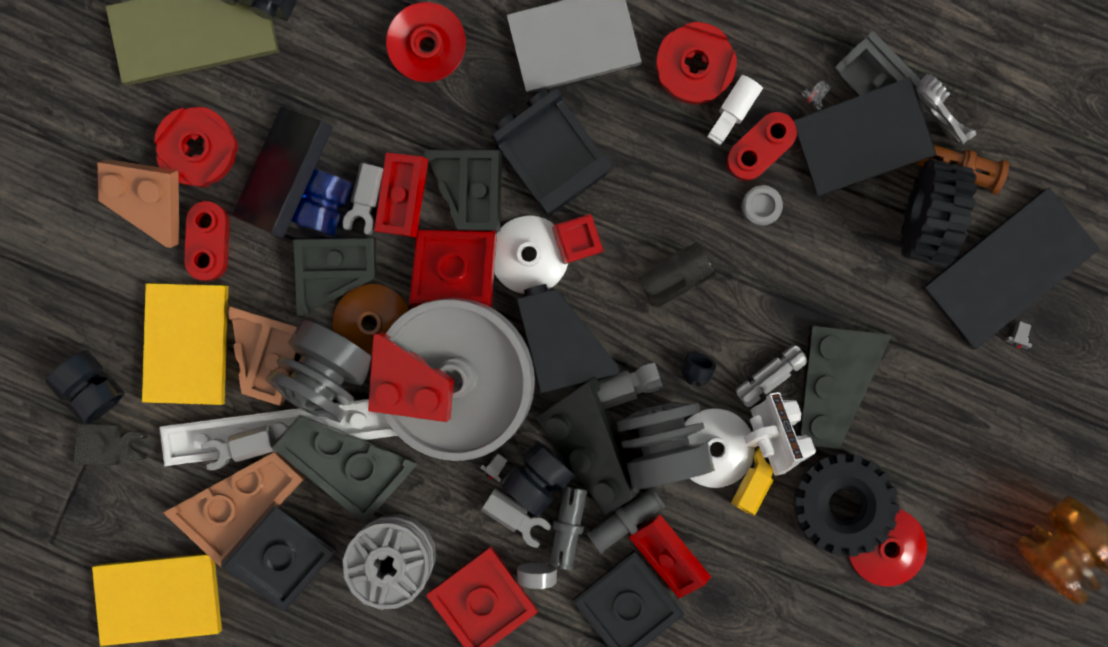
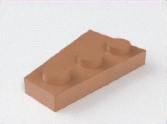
M273 452L163 513L221 567L222 559L272 502L275 501L281 505L306 477L278 452Z

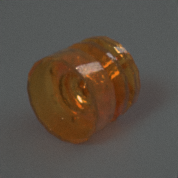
M1067 495L1046 514L1050 524L1056 531L1054 534L1035 525L1030 531L1041 546L1026 536H1023L1015 544L1026 558L1029 567L1047 586L1056 593L1065 596L1074 604L1082 606L1089 600V597L1079 583L1087 589L1097 592L1101 589V586L1091 570L1096 568L1098 571L1108 575V525L1085 505Z

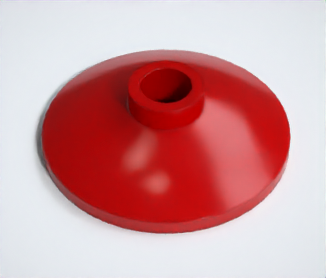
M421 2L404 8L395 16L388 28L386 47L392 64L402 75L417 82L429 83L448 77L458 68L466 50V35L460 20L448 8L436 3ZM430 39L435 42V47L432 51L424 52L421 50V44L424 40Z
M899 509V513H896L895 521L897 524L895 529L889 532L887 535L889 538L883 544L877 545L872 552L858 554L859 556H848L855 571L862 578L875 585L896 586L903 584L919 572L925 561L927 553L925 533L919 522L901 509ZM889 542H895L897 546L896 552L891 556H887L884 552L885 545Z

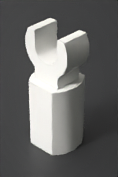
M741 75L719 109L722 115L707 138L721 145L734 124L742 122L763 87L753 79Z

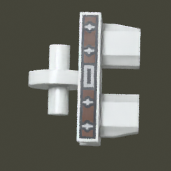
M780 392L770 393L766 396L767 399L764 402L750 409L753 415L750 422L754 431L744 437L747 447L759 446L763 457H768L775 476L787 473L796 465L815 454L816 451L811 437L807 435L796 436L793 425L801 420L802 414L797 401L782 400Z

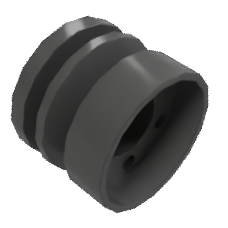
M301 320L288 342L289 346L301 358L299 361L279 356L276 361L277 364L287 371L290 376L288 377L271 370L266 381L276 388L284 399L305 412L340 423L345 416V411L333 403L332 400L334 399L347 405L352 404L354 398L341 385L345 381L362 386L371 371L372 357L360 347L330 329L309 320Z
M667 403L638 410L624 420L616 422L619 432L636 428L638 433L636 438L621 441L622 448L642 449V456L626 464L632 490L669 484L715 471L709 444H690L688 436L705 429L703 422L687 426L684 423L683 417L701 413L699 403Z

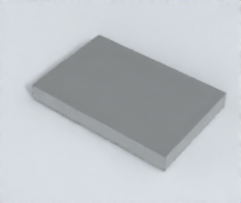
M563 0L507 15L526 94L627 69L642 63L626 0Z

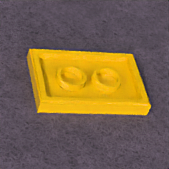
M146 283L142 403L225 404L228 286Z
M206 553L97 564L92 567L100 646L214 635L222 631L215 561Z

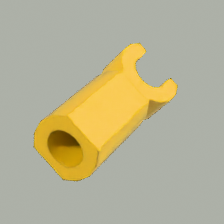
M757 447L754 453V468L748 469L731 501L733 506L752 516L756 515L773 482L771 478L773 474L771 464L766 462L760 447Z

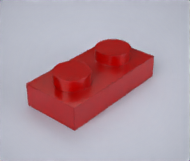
M386 153L374 228L375 232L417 238L429 159L422 156Z
M661 515L637 528L638 531L635 534L629 536L630 540L678 598L703 587L711 578V575Z

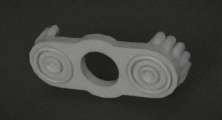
M926 74L915 88L916 94L938 122L942 131L952 141L963 145L977 134L976 131L964 127L963 124H959L943 104L950 93L946 91V88L942 86L941 81H938L936 77Z

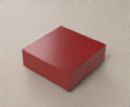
M592 214L556 224L552 227L564 265L604 252Z

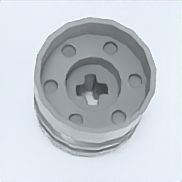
M403 514L383 515L370 521L348 544L343 558L344 579L351 593L363 604L377 609H397L413 601L426 585L436 561L435 543L428 529L415 518ZM387 556H391L394 558L393 567L386 572L382 569L384 563L382 560Z

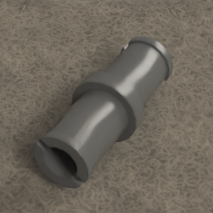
M569 486L563 489L558 520H553L552 529L556 531L549 566L556 568L561 566V569L567 570L574 569L573 564L578 536L583 535L584 531L581 519L588 490L575 489V487Z
M652 487L647 488L646 491L623 508L620 506L614 509L615 513L586 534L599 552L603 554L606 549L629 532L631 535L635 534L638 531L637 526L666 506Z

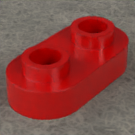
M780 112L770 113L763 117L728 152L726 165L730 174L741 181H751L759 177L794 143L797 136V128L794 121L788 115ZM777 125L783 129L784 134L782 138L776 139L771 135L770 129L772 126ZM743 153H751L754 156L755 163L753 166H746L742 163L741 156Z
M203 201L195 204L189 210L186 217L185 267L192 277L203 281H213L220 278L228 266L230 220L226 210L213 202ZM205 214H209L212 219L211 225L207 228H203L200 224L201 217ZM206 253L210 257V263L207 267L202 268L199 265V257Z

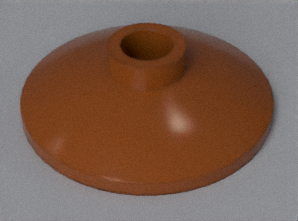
M378 284L361 285L346 293L337 304L333 315V331L357 345L372 357L374 334L377 332L386 333L393 323L409 311V307L404 299L389 287ZM369 315L374 316L377 320V326L372 331L366 330L363 325L364 319Z

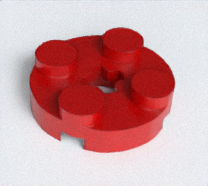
M703 22L688 23L684 27L677 28L674 32L669 33L662 41L656 57V71L659 85L662 89L666 90L674 99L686 104L694 105L714 101L728 88L736 71L737 58L731 44L727 41V36L719 28ZM695 54L702 55L701 62L706 64L707 68L706 70H699L697 74L691 73L690 67L685 64V59H692Z
M205 107L174 110L159 124L154 143L157 144L156 152L158 157L156 156L159 167L178 170L179 183L205 188L218 182L230 171L239 147L229 123L219 114ZM202 137L204 139L203 153L190 157L188 153L191 148L187 145L188 140L192 138L198 141Z

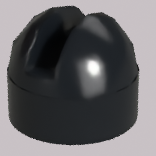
M688 353L682 366V375L688 384L691 385L695 381L697 387L708 384L712 379L717 365L713 359L704 354Z

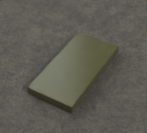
M131 0L106 6L122 84L126 86L280 53L273 20L258 16L251 11L250 7L238 2L235 6H232L220 0Z

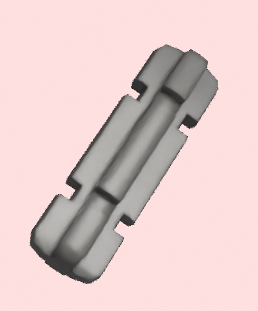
M791 345L781 353L783 355L781 359L778 357L774 358L752 375L753 380L750 383L746 380L739 385L735 392L742 403L747 407L753 406L761 399L760 394L764 393L767 395L791 376L790 371L794 370L797 372L806 365L807 358L802 350L796 345Z

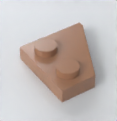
M109 159L97 162L99 202L165 247L172 248L178 245V170Z
M230 307L228 314L234 329L236 343L233 345L235 358L240 367L238 376L241 394L275 405H283L285 399L276 388L266 381V378L271 370L288 377L290 376L276 361L279 356L297 361L299 354L288 343L297 326L236 307Z

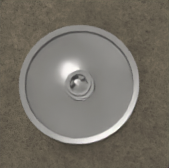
M442 298L429 301L409 310L393 323L386 332V334L391 336V341L408 352L412 350L424 358L430 367L439 368L454 379L451 419L447 422L382 413L391 429L406 444L434 458L451 461L470 460L496 450L520 428L533 400L535 385L534 367L528 347L522 336L502 314L474 300Z

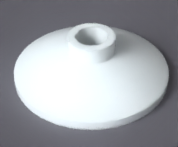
M521 216L507 222L500 228V232H497L494 273L499 281L510 290L525 294L524 289L547 284L549 290L563 277L568 264L564 265L552 230L554 226L552 222L538 216ZM526 247H533L537 251L536 258L531 262L522 259L521 253Z
M723 409L702 410L701 413L692 415L685 421V426L703 422L705 429L688 436L689 443L709 444L710 448L714 442H721L724 446V451L720 456H712L715 471L690 479L702 486L711 488L725 487L740 480L750 468L755 453V447H747L744 439L751 432L747 424L736 414Z

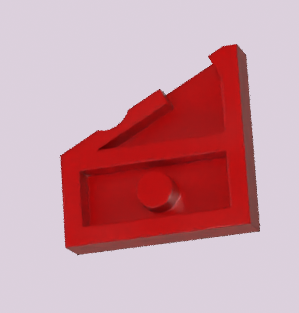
M385 332L375 333L373 336L368 411L441 422L449 421L452 412L454 379L439 368L430 367L424 358L412 350L408 352L391 341V336Z

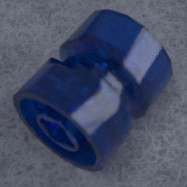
M314 169L291 222L335 236L341 219V214L337 208L338 206L346 205L353 184L329 173Z

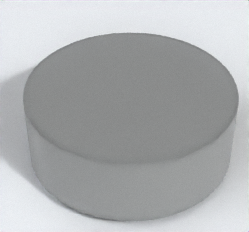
M766 185L756 186L749 190L741 203L743 216L749 223L756 226H766L773 223L779 218L783 209L780 194L774 188Z
M543 562L521 564L517 567V583L529 589L550 588L557 583V568Z

